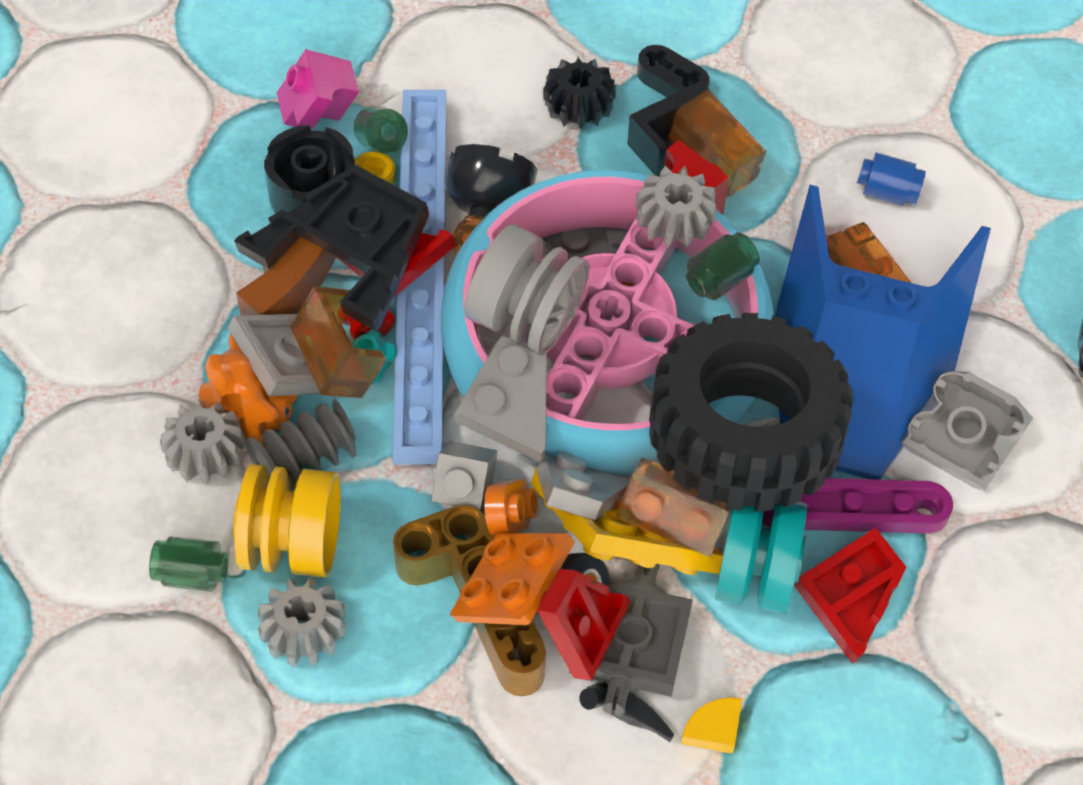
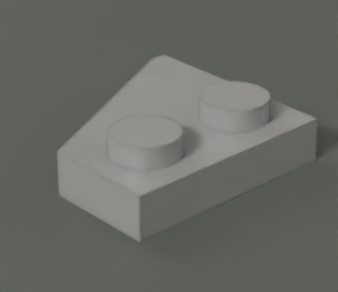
M502 334L457 407L455 422L541 463L545 457L546 355L540 356L532 352L528 346L524 344L519 345L513 342L511 338Z

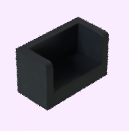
M699 81L629 116L627 145L649 170L659 177L660 172L665 167L667 148L678 140L700 156L726 144L731 113L703 82Z

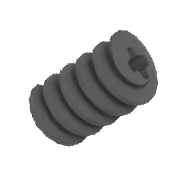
M335 398L332 401V409L326 404H320L316 407L315 419L307 412L299 414L297 418L298 428L291 421L286 420L280 425V436L273 429L264 430L262 433L263 445L254 437H249L245 441L252 463L266 466L269 479L275 466L286 468L287 473H290L297 481L303 470L302 466L306 464L312 470L322 471L320 458L323 456L334 466L339 465L338 449L343 448L352 458L357 456L353 428L344 409Z

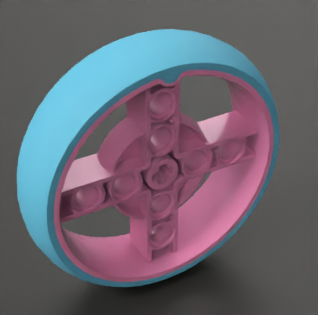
M616 170L575 172L538 182L504 200L475 227L461 246L452 264L441 305V334L449 369L459 392L464 398L488 358L480 341L477 323L468 319L464 314L465 299L469 285L486 250L507 225L515 224L541 238L581 228L599 227L629 230L616 254L601 253L581 257L589 262L590 270L580 306L568 328L563 332L557 343L546 353L554 365L546 377L545 452L555 457H558L559 452H566L584 459L587 462V468L623 477L641 476L662 471L664 469L656 458L657 450L651 446L649 421L628 424H603L583 421V418L599 388H623L637 384L652 374L656 375L661 356L667 353L671 342L681 334L686 336L687 329L695 326L678 318L674 296L668 284L661 277L675 248L691 257L714 279L726 297L734 318H741L742 314L746 312L758 313V318L771 320L774 314L769 287L751 247L741 233L720 212L717 211L715 222H712V225L709 226L708 234L703 240L693 237L692 243L688 248L679 240H674L667 249L663 237L649 241L647 228L638 227L636 220V196L640 192V188L644 187L647 175ZM642 247L651 248L653 250H644L642 249ZM628 282L634 284L635 286L628 287L622 285L621 283ZM653 337L659 340V342L652 343L644 340L643 338ZM587 354L596 359L587 361L578 356ZM560 392H569L574 394L576 397L572 399H564L559 397L557 394ZM729 396L715 400L709 405L724 418L738 423L751 406L755 397Z

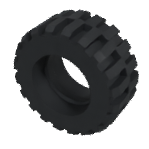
M744 312L741 318H731L730 314L716 316L713 318L712 324L709 325L702 321L687 329L686 336L681 334L671 342L667 353L661 356L656 368L649 416V436L651 446L657 450L656 458L663 469L667 472L674 470L673 480L687 491L691 487L698 491L697 497L710 504H713L714 500L727 503L726 509L742 511L743 506H755V512L773 510L774 504L781 502L783 507L800 502L803 493L807 496L814 494L824 485L825 478L832 476L842 453L852 415L853 390L847 382L849 375L839 359L833 361L835 353L823 340L818 343L814 341L813 333L801 325L797 328L786 325V319L772 315L771 320L758 318V313ZM729 396H750L775 405L790 420L770 427H750L724 418L709 404Z

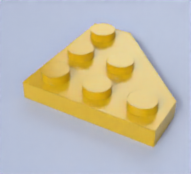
M536 467L530 484L544 499V505L558 515L563 521V527L577 537L584 545L583 550L590 556L605 561L611 560L613 556L626 558L646 568H654L656 564L671 566L677 571L688 575H696L698 571L719 574L724 554L702 532L687 525H684L680 531L673 524L657 518V511L628 497L625 501L618 500L615 508L610 511H604L603 516L597 520L547 506Z

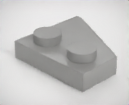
M545 452L543 461L539 462L537 467L547 506L592 520H597L603 516L604 511H610L615 508L618 499L625 501L632 487L633 480L620 475L587 468V462L584 459L566 452H559L558 457Z

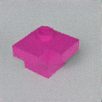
M305 49L297 63L289 68L285 81L277 91L283 123L293 127L310 125V128L313 129L320 118L339 121L358 95L359 89L351 61Z

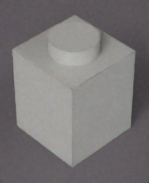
M450 441L439 452L431 501L452 506L470 505L481 511L485 505L487 487L493 483L498 450Z

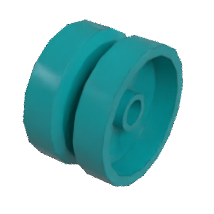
M781 502L777 503L774 507L770 528L761 527L764 511L755 512V506H743L742 511L732 510L715 600L740 605L747 599L752 575L760 576L757 602L760 609L781 614L787 613L793 585L798 582L806 544V536H803L807 503L797 502L787 507H783Z

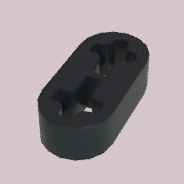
M650 45L639 53L637 67L639 80L663 96L668 97L699 81H702L709 89L710 77L707 71L670 48L662 45Z

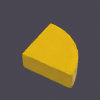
M728 697L716 699L697 709L685 725L681 744L733 754L742 698Z

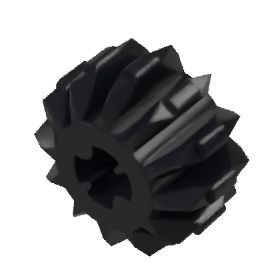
M578 56L574 63L561 59L558 68L549 69L545 86L543 87V100H545V105L548 106L550 118H560L563 127L571 122L577 123L581 130L586 122L598 126L602 117H609L613 109V100L616 98L615 80L611 79L609 67L598 68L596 59L585 63Z

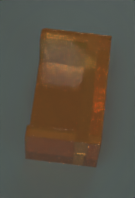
M314 286L291 325L292 332L321 395L363 398L386 359L382 351L352 347L342 326L347 315L343 313L340 301L350 290Z

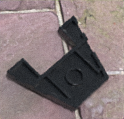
M354 165L306 194L308 201L290 212L280 210L268 218L269 225L252 235L247 230L234 240L238 252L269 270L299 237L309 240L365 272L364 276L345 295L340 304L343 313L377 332L384 321L430 213L426 202L358 165Z

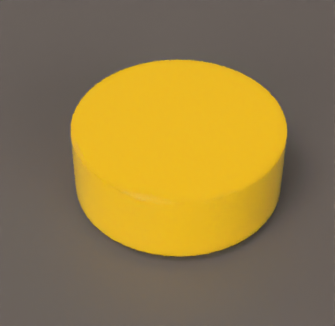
M370 151L355 158V165L394 185L396 180L395 164L388 155L382 152Z

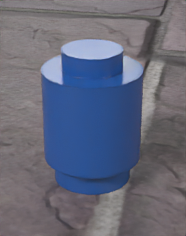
M875 152L873 160L864 158L857 184L864 185L863 195L904 206L905 202L916 205L926 171L916 168L917 163Z

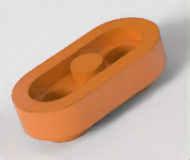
M525 479L502 480L487 487L485 494V518L488 530L492 536L500 533H518L529 527L531 518L537 517V492L534 488L528 487Z

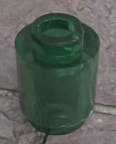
M371 105L362 109L354 121L353 129L356 139L361 145L381 153H392L400 149L407 139L408 126L406 120L395 110Z
M736 232L733 235H723L688 260L686 279L690 288L700 297H707L711 300L719 299L754 273V267L760 262L758 250L754 243L743 233Z
M169 536L166 541L156 540L154 542L149 560V575L151 580L161 581L163 587L213 592L218 582L224 583L226 580L229 556L227 552H221L219 541Z

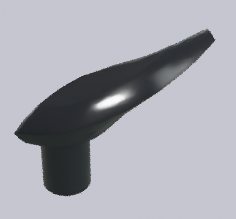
M596 683L587 686L586 689L581 691L579 696L581 706L587 710L602 707L609 684ZM629 691L625 713L621 716H615L618 698L615 697L612 716L629 725L648 729L671 742L674 733L647 703Z

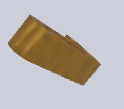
M458 505L401 526L396 531L393 539L397 575L402 581L415 586L425 585L452 575L460 593L482 559L486 546L494 538L488 530L485 516L474 506ZM461 534H468L473 536L472 538L467 540H460L455 538L456 536ZM417 550L426 552V554L419 557L407 555ZM533 619L528 625L473 623L504 690L512 695L521 697L538 691L545 677L546 650ZM517 647L521 662L513 660V650Z

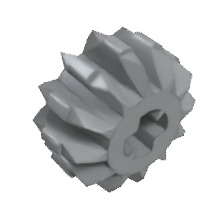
M665 166L660 172L659 177L651 174L648 175L644 181V187L640 188V192L637 193L635 206H637L636 220L638 227L647 228L649 241L663 237L668 249L674 240H679L688 248L692 243L693 237L701 240L704 239L708 234L709 226L712 225V222H715L717 208H715L716 204L714 203L716 197L714 187L704 186L703 174L690 177L685 166L679 171V174H673Z
M199 398L195 409L188 410L180 405L178 411L179 418H166L164 425L166 432L161 434L160 439L161 449L166 454L167 466L172 472L180 470L181 477L186 482L196 475H200L201 480L207 485L211 474L217 473L226 478L229 472L227 465H240L242 458L240 450L244 449L246 444L244 431H241L239 418L235 415V412L226 413L225 407L221 405L220 401L210 408H206Z
M310 576L303 587H297L296 583L289 577L285 592L271 588L268 594L270 603L260 605L258 611L259 620L262 622L260 627H258L260 640L264 643H269V653L274 659L286 654L288 664L293 668L301 657H307L308 661L315 666L318 662L317 653L319 651L334 655L336 650L335 640L344 639L346 627L345 622L342 620L346 616L345 607L341 600H335V592L330 584L317 590L316 581ZM306 620L305 623H298V621Z

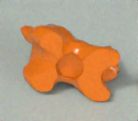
M230 333L228 339L230 349L223 354L209 355L206 360L205 371L209 381L200 386L198 398L205 404L206 408H210L220 401L221 405L225 407L226 413L235 412V415L239 418L240 428L244 431L245 438L254 437L263 445V431L266 429L280 430L281 423L286 420L289 421L294 411L292 404L298 395L269 397L253 371L249 359L242 353Z

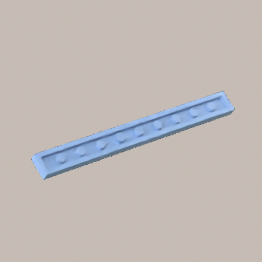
M403 90L400 189L427 203L430 215L422 233L437 236L439 230H445L446 90ZM445 256L397 294L393 465L437 464L439 452L442 450L443 342L441 334V305L444 294Z

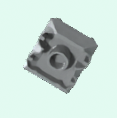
M949 371L939 376L933 386V395L922 411L914 416L901 443L913 454L971 487L985 491L1033 417L1016 397L970 372Z

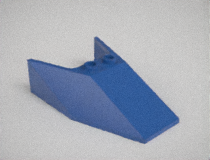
M809 185L774 316L786 319V325L793 328L801 325L813 333V340L817 343L823 340L835 353L833 361L839 359L849 375L847 382L853 390L852 415L842 453L835 469L836 471L867 479L881 480L904 446L901 440L907 433L908 426L914 416L922 411L933 395V386L939 376L949 371H955L991 230L990 227H980L936 285L930 287L921 286L835 264L829 257L819 186ZM779 409L780 424L789 421L788 416Z

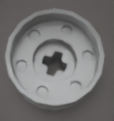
M515 224L507 225L496 236L481 259L469 285L465 299L464 314L468 319L493 332L502 330L512 320L510 330L512 341L520 345L528 340V348L542 356L548 353L557 343L576 315L589 277L590 265L587 260L579 256L571 257L568 260L567 251L561 247L553 248L542 260L544 252L543 239Z

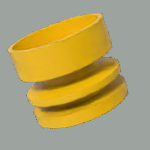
M250 464L245 471L234 510L233 536L238 569L255 571L261 558L263 571L275 573L282 559L283 552L288 551L289 566L293 575L328 578L333 566L339 533L341 511V481L339 473L303 469L296 483L295 490L290 491V482L286 468L275 466L269 479L266 466Z

